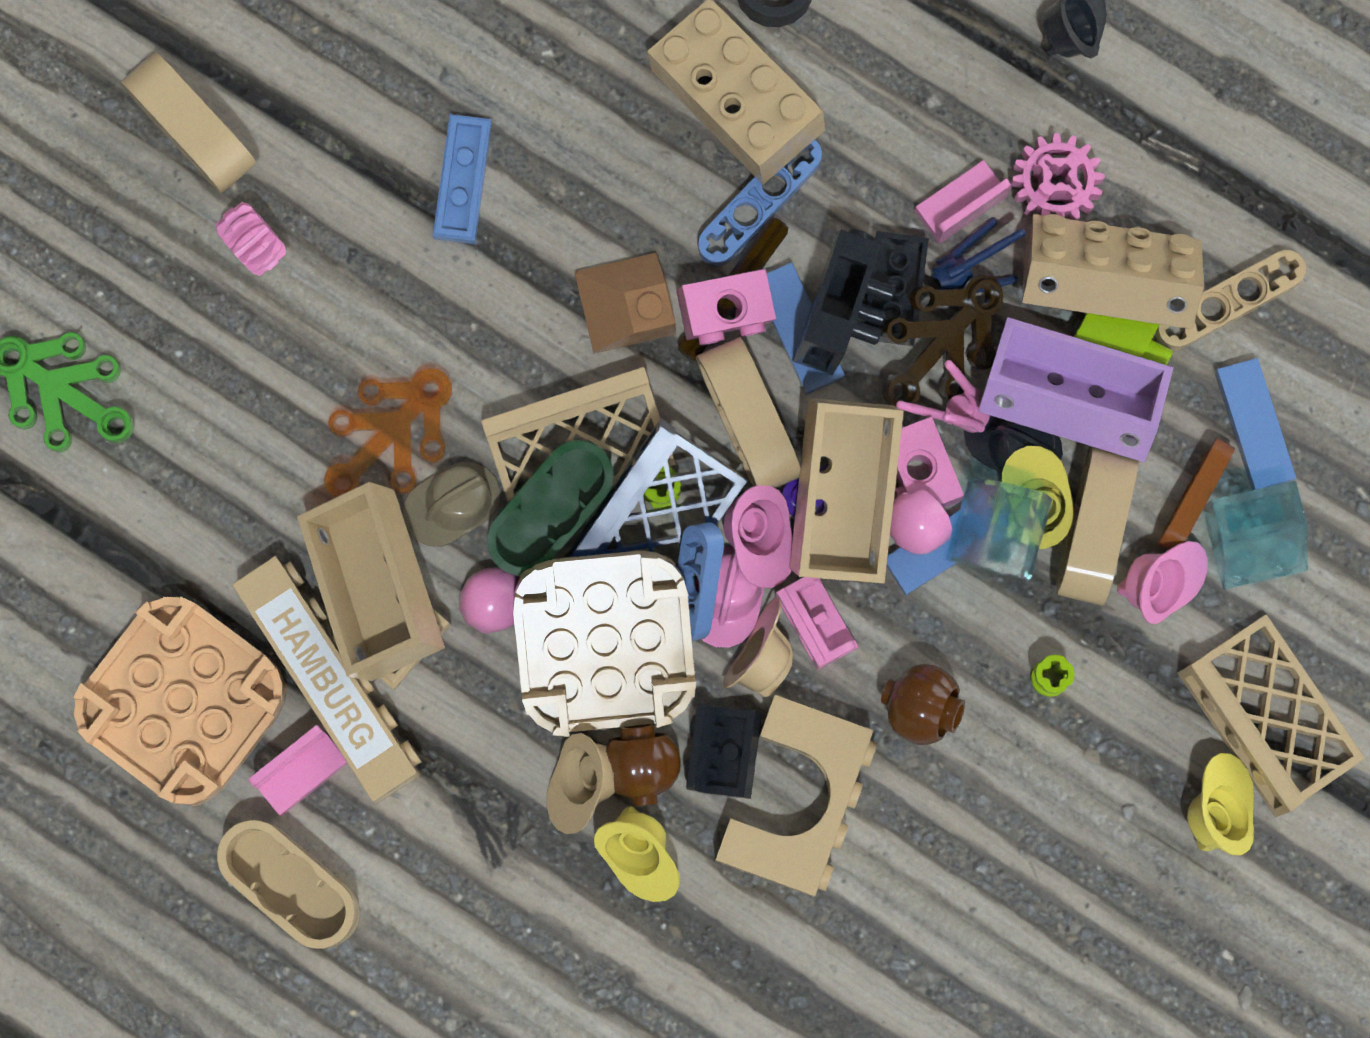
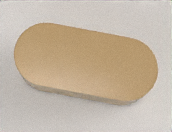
M157 52L149 56L120 82L125 91L220 194H223L257 164L249 151Z
M738 337L697 355L696 360L705 385L752 487L762 485L777 488L798 479L801 468L797 456L743 340Z
M1090 446L1083 465L1074 502L1073 524L1066 537L1058 571L1056 595L1100 606L1105 604L1118 562L1138 472V460Z
M249 820L236 824L222 837L218 846L217 862L223 877L297 942L310 948H332L341 945L352 936L360 916L359 904L355 894L346 884L284 831L266 822Z

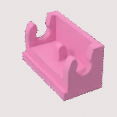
M803 577L776 592L775 598L778 597L782 601L781 608L817 671L859 648L820 578Z

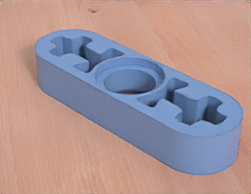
M710 522L692 525L684 530L677 568L682 573L689 595L688 604L692 641L704 639L710 633L724 550L722 533L715 524ZM694 573L697 575L698 580H699V584H700V591H699V593L696 591L695 586H694V582H693V574H694Z

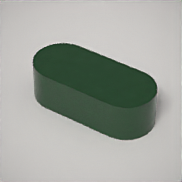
M583 439L565 441L549 453L490 524L487 537L488 550L491 558L499 568L507 573L521 576L525 570L532 568L538 563L552 560L608 495L613 483V467L607 454L596 444Z

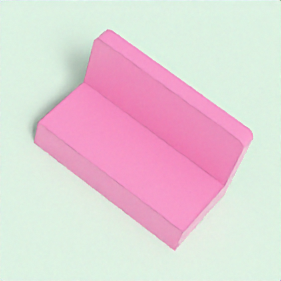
M983 160L917 205L914 211L937 243L940 244L1007 198L1012 185L1007 178L1000 182Z
M316 725L251 776L248 781L253 787L259 789L277 814L283 816L348 763L327 732L322 727Z

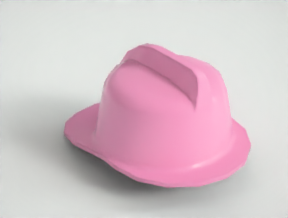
M753 486L747 489L741 496L736 497L729 506L724 516L723 529L726 539L735 549L736 560L744 577L751 584L759 588H773L783 583L791 573L790 560L793 537L789 521L787 502L779 490L772 486Z
M1186 541L1163 554L1141 555L1131 564L1127 577L1117 586V591L1120 595L1126 597L1133 607L1141 611L1143 618L1148 623L1158 624L1170 614L1189 603L1198 594L1204 584L1208 571V558L1205 549L1197 542Z
M724 546L711 630L709 635L702 639L714 647L730 648L742 643L752 633L758 620L764 588L751 584L741 573L736 560L735 549L732 546ZM697 577L695 582V589L699 593L700 584Z

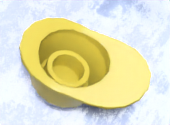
M1026 446L1016 450L1006 460L1002 471V488L1012 533L1022 544L1032 549H1047L1058 545L1068 535L1073 524L1075 503L1063 463L1052 451L1041 446Z
M1219 753L1209 760L1205 766L1202 778V792L1192 800L1188 808L1187 820L1190 830L1197 839L1199 850L1211 851L1221 849L1230 855L1241 856L1250 850L1254 841V790L1248 769L1240 759L1232 754Z
M629 806L622 811L614 822L606 823L597 829L594 835L595 848L629 892L641 899L652 902L666 901L676 894L680 886V874L675 863L666 852V832L660 822L649 815L639 813L634 807Z

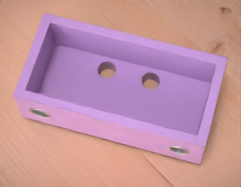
M1007 317L978 412L1145 463L1159 427L1174 367Z

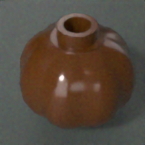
M930 664L914 665L907 668L896 681L889 679L881 696V703L887 705L888 721L893 731L899 737L917 745L936 743L944 738L947 731L955 733L965 710V700L959 698L960 688L954 678L942 668Z
M654 724L620 727L621 736L611 738L606 744V752L614 776L615 793L631 798L632 806L658 803L657 795L671 788L678 779L681 769L679 750L675 742L666 733H655Z

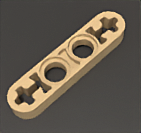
M1282 250L1202 293L1193 329L1186 328L1181 334L1182 340H1179L1176 335L1169 337L1166 334V330L1170 326L1160 324L1155 332L1158 343L1173 351L1184 349L1287 293L1303 280L1306 274L1304 259L1292 250ZM1279 261L1284 266L1291 264L1294 267V271L1290 275L1291 280L1284 275L1275 279L1269 285L1266 277L1272 275L1280 267ZM1251 280L1258 285L1260 295L1257 300L1246 301L1239 296L1237 287L1240 281ZM1209 299L1218 301L1223 308L1222 318L1217 321H1209L1202 315L1201 304ZM1196 325H1197L1199 328H1201L1202 330H1201V331H1197Z

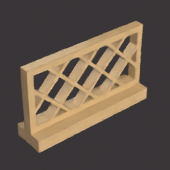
M641 367L481 420L507 500L509 501L514 495L513 490L521 474L528 478L531 475L524 471V468L534 448L536 447L548 454L552 451L537 443L546 426L557 424L571 431L567 441L573 440L575 434L597 444L601 449L603 447L624 458L625 460L618 474L613 476L612 485H615L625 471L629 461H632V455L642 435L649 436L651 433L645 430L650 419L653 427H655L660 420V416L645 368ZM643 395L649 412L641 427L618 416L626 400ZM619 403L614 414L603 409L604 407ZM595 410L612 418L600 441L578 430L585 414ZM579 416L574 427L562 422ZM615 421L638 431L628 454L605 444ZM539 429L533 441L522 436V434ZM516 437L531 445L520 467L503 460L498 442ZM672 454L668 458L669 467L676 465ZM506 467L517 472L512 483L510 482Z
M1267 614L1177 673L1232 755L1240 759L1248 769L1254 787L1275 818L1291 812L1303 804L1307 798L1365 759ZM1259 629L1262 630L1271 643L1269 658L1248 653L1250 635ZM1241 642L1240 651L1231 649ZM1220 655L1238 658L1235 680L1221 677L1211 661ZM1277 655H1279L1282 661L1277 660ZM1247 661L1267 665L1264 687L1244 682ZM1276 668L1289 670L1295 678L1293 693L1273 689ZM1229 687H1233V688H1234V692H1233V693H1232V691L1230 690ZM1242 690L1263 694L1260 716L1248 714L1240 705ZM1271 697L1292 701L1289 723L1268 718ZM1300 703L1314 706L1320 715L1318 730L1297 725ZM1253 723L1259 724L1258 729L1255 727ZM1267 726L1288 731L1285 753L1270 749L1265 741ZM1296 733L1317 737L1314 759L1293 755ZM1325 739L1339 742L1349 758L1339 765L1323 762ZM1278 759L1283 760V766L1281 765ZM1292 762L1312 767L1310 785L1302 791L1298 790L1290 778ZM1321 769L1329 771L1328 773L1320 777Z

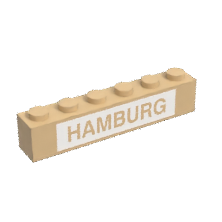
M274 556L233 583L232 586L372 802L378 804L419 777L421 774L415 766L422 761L408 740L400 744L392 732V729L397 727L398 724L384 704L377 708L368 695L375 690L370 681L346 676L334 634L330 636L321 623L328 618L315 597L306 600L298 586L305 582L292 562L289 561L284 565L280 559Z

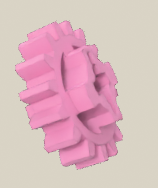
M1054 133L1050 144H1047L1046 140L1040 136L1035 142L1036 150L1027 145L1024 147L1021 154L1025 160H1016L1013 169L1020 174L1013 176L1011 185L1021 188L1014 199L1015 202L1027 201L1028 206L1024 212L1026 216L1037 211L1040 215L1044 216L1056 214L1062 217L1068 216L1070 220L1078 221L1080 219L1079 210L1086 214L1092 211L1094 205L1090 200H1099L1103 192L1095 186L1102 184L1105 175L1094 172L1101 160L1099 157L1092 159L1087 157L1091 148L1089 144L1078 149L1075 147L1076 136L1072 135L1067 143H1061L1059 133ZM1050 155H1061L1066 158H1052ZM1079 169L1082 170L1084 175V190L1082 189L1083 185L1077 178V171ZM1031 170L1033 171V176L1038 180V189L1035 192L1030 182ZM1063 176L1064 182H1059L1056 186L1050 182L1051 177ZM1049 202H1063L1065 205H1052Z

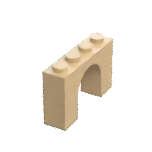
M774 695L759 739L802 754L819 767L828 787V802L825 812L813 828L794 836L775 835L730 818L715 861L815 897L818 889L826 891L834 866L827 864L832 847L841 849L849 826L841 823L846 807L855 809L863 787L862 783L856 782L861 765L869 768L877 747L876 742L870 741L874 730Z

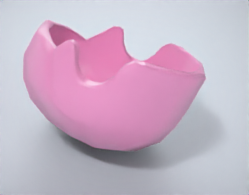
M919 490L910 495L905 491L894 498L890 535L903 550L919 555L930 553L951 538L952 526L949 516L940 502L927 491Z
M499 567L481 569L467 579L459 593V611L466 624L485 634L503 631L513 626L514 591L520 577L507 573Z

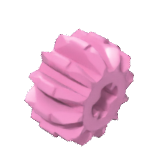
M241 202L236 207H231L222 215L223 218L216 223L217 234L240 262L255 275L261 276L267 270H272L280 263L279 260L286 255L284 243L255 209L247 203Z

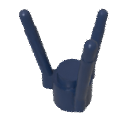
M992 218L951 253L936 261L938 266L930 270L939 290L963 289L966 282L974 277L970 268L1024 237L1026 231L1019 229L967 260L963 257L959 258L997 225V220ZM1012 275L995 280L1003 287L1017 283L1018 277ZM983 289L977 291V293L984 292Z

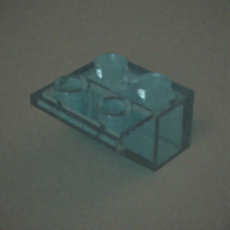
M969 477L946 560L1030 582L1053 499L1041 491L1001 481Z
M1296 481L1212 499L1205 505L1203 513L1223 590L1308 571L1307 521Z

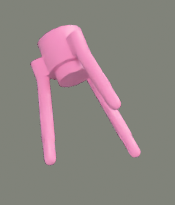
M947 360L944 365L962 387L964 393L952 397L947 404L946 411L904 401L896 403V407L899 409L942 420L947 424H954L971 433L983 432L990 417L988 414L978 412L981 400H979L981 390L974 387L951 360Z

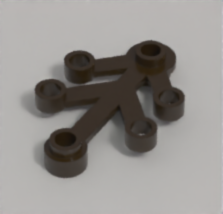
M978 275L969 279L963 289L935 290L930 286H918L910 294V303L915 310L930 312L937 306H961L960 309L950 320L907 321L903 318L892 317L884 322L882 334L891 343L901 344L908 339L933 338L903 374H894L885 381L882 394L888 405L896 407L898 401L916 404L920 397L919 382L945 352L946 361L951 360L965 376L964 331L973 320L975 344L967 352V361L976 369L985 370L992 367L996 355L992 347V315L999 310L1003 302V291L997 280L990 276ZM979 289H983L985 292V300L981 304L976 301V293ZM926 291L929 294L930 300L923 307L920 304L919 297L922 292ZM895 323H899L902 327V333L898 338H894L891 332ZM984 349L986 360L984 363L979 364L977 353L979 350ZM947 368L946 377L942 379L939 388L941 395L945 399L950 400L956 395L963 394L964 390L959 385L957 394L951 395L949 386L955 379ZM900 383L903 387V394L896 399L893 396V388L896 384Z

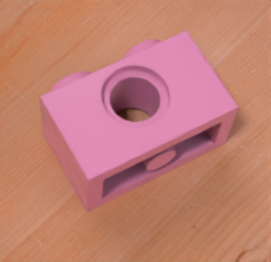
M766 269L682 285L676 290L686 339L699 338L700 345L725 340L724 333L740 330L741 337L766 332L765 324L776 320ZM727 298L735 304L737 312L733 320L724 319L719 315L717 311L719 299Z
M932 417L902 428L896 475L899 487L895 488L894 494L895 497H898L905 491L910 495L919 490H925L939 501L943 508L959 503L964 494ZM916 460L924 462L929 468V477L924 480L912 478L908 474L907 464Z

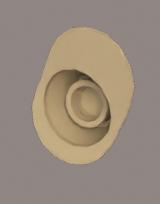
M780 598L772 599L760 614L743 650L724 677V688H730L738 683L761 696L769 697L788 675L792 666L793 652L790 642L776 627L781 611L782 601Z
M582 733L572 734L565 740L547 791V810L550 820L557 830L565 834L578 833L585 828L593 815L596 805L615 793L614 776L606 752V746L594 743L590 737Z

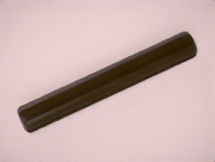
M769 218L728 276L762 270L788 234L789 227L778 218ZM721 298L717 303V311L722 318L727 319L735 308V304L727 298ZM685 335L678 345V351L686 358L695 361L696 356L701 354L708 344L700 345L699 338L687 340Z

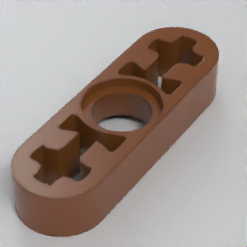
M1217 437L1213 440L1160 535L1157 545L1170 550L1187 540L1228 465L1235 447Z

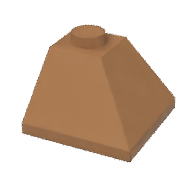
M657 253L574 272L594 354L676 335V322Z

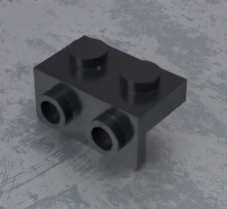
M702 703L697 704L696 714H694L690 723V734L692 737L691 753L684 767L687 790L707 795L751 799L762 719L761 712L715 707Z

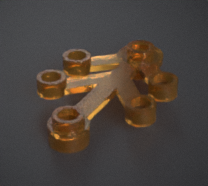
M428 368L421 370L414 376L411 382L379 383L377 380L367 379L359 385L358 396L361 402L369 407L378 406L384 399H409L398 412L350 414L345 410H337L330 415L328 425L332 433L337 437H348L354 431L380 430L348 464L338 463L327 470L324 476V484L327 491L336 498L359 487V478L392 443L394 445V471L390 476V483L393 489L400 494H409L416 488L417 478L412 471L410 424L422 412L425 439L420 444V454L428 463H438L444 459L446 447L441 440L440 409L447 405L451 399L452 384L448 376L438 369ZM428 384H435L439 387V392L434 397H426L423 394L424 388ZM375 386L379 389L378 396L372 400L364 398L365 389ZM339 417H346L350 423L347 429L340 431L335 429V421ZM430 443H437L441 447L439 454L434 457L428 456L425 453V448ZM400 474H409L411 476V483L407 487L401 488L396 485V479ZM341 476H348L351 479V484L346 490L336 488V481Z

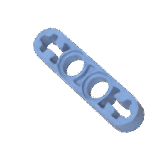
M816 140L801 151L803 152L807 148L811 150V163L808 164L802 161L795 167L793 175L798 177L797 180H794L787 170L794 162L795 157L785 165L786 169L783 167L774 175L779 176L786 183V190L783 194L776 197L769 196L764 192L761 182L754 177L703 230L699 237L698 251L705 263L715 267L724 266L729 263L764 227L769 218L773 217L819 168L822 156L821 147ZM744 205L754 208L758 215L757 221L747 227L739 225L733 216L735 210ZM723 222L727 223L733 233L741 236L739 240H736L733 233L725 241L724 249L726 252L724 254L719 251L713 254L708 252L710 248L708 239L712 238L718 241L726 233V227L722 225Z

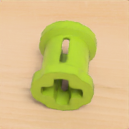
M664 466L655 478L665 476ZM669 467L670 475L677 474L674 469ZM680 481L672 482L675 501H678L680 498ZM648 487L643 495L645 501L654 509L671 506L668 489L664 497H659L657 490L649 489L650 487Z
M1049 655L1038 662L1032 669L1030 676L1031 684L1035 691L1042 696H1057L1073 683L1075 676L1074 667L1064 656ZM1051 665L1054 666L1055 673L1062 674V679L1056 682L1054 687L1051 686L1050 679L1043 678L1042 673L1050 669Z

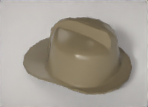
M459 462L444 468L423 481L409 493L403 505V519L408 533L417 542L426 546L442 547L455 542L481 526L494 515L500 503V488L496 477L486 467L475 462Z

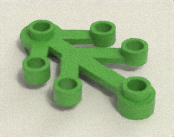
M73 332L63 334L60 339L30 345L24 339L17 336L4 337L0 339V375L7 379L11 402L9 420L19 429L27 430L32 428L37 422V412L27 401L25 377H27L39 386L46 426L43 439L45 445L52 451L57 453L64 452L72 444V436L64 428L59 399L97 423V430L100 435L111 443H122L132 435L134 422L125 410L119 407H109L106 409L70 385L95 379L105 383L114 382L120 376L121 367L113 357L102 355L93 362L48 371L37 364L36 361L60 355L69 360L80 359L86 351L85 341ZM78 340L79 347L75 352L68 353L65 351V345L68 341ZM14 351L19 352V361L14 365H8L6 362L7 355ZM104 363H113L114 367L111 374L107 376L100 374V367ZM22 409H28L30 412L29 419L23 423L17 422V413ZM122 420L124 422L123 430L118 434L111 433L110 426L112 422ZM63 432L65 435L63 443L58 446L52 445L51 437L53 434Z

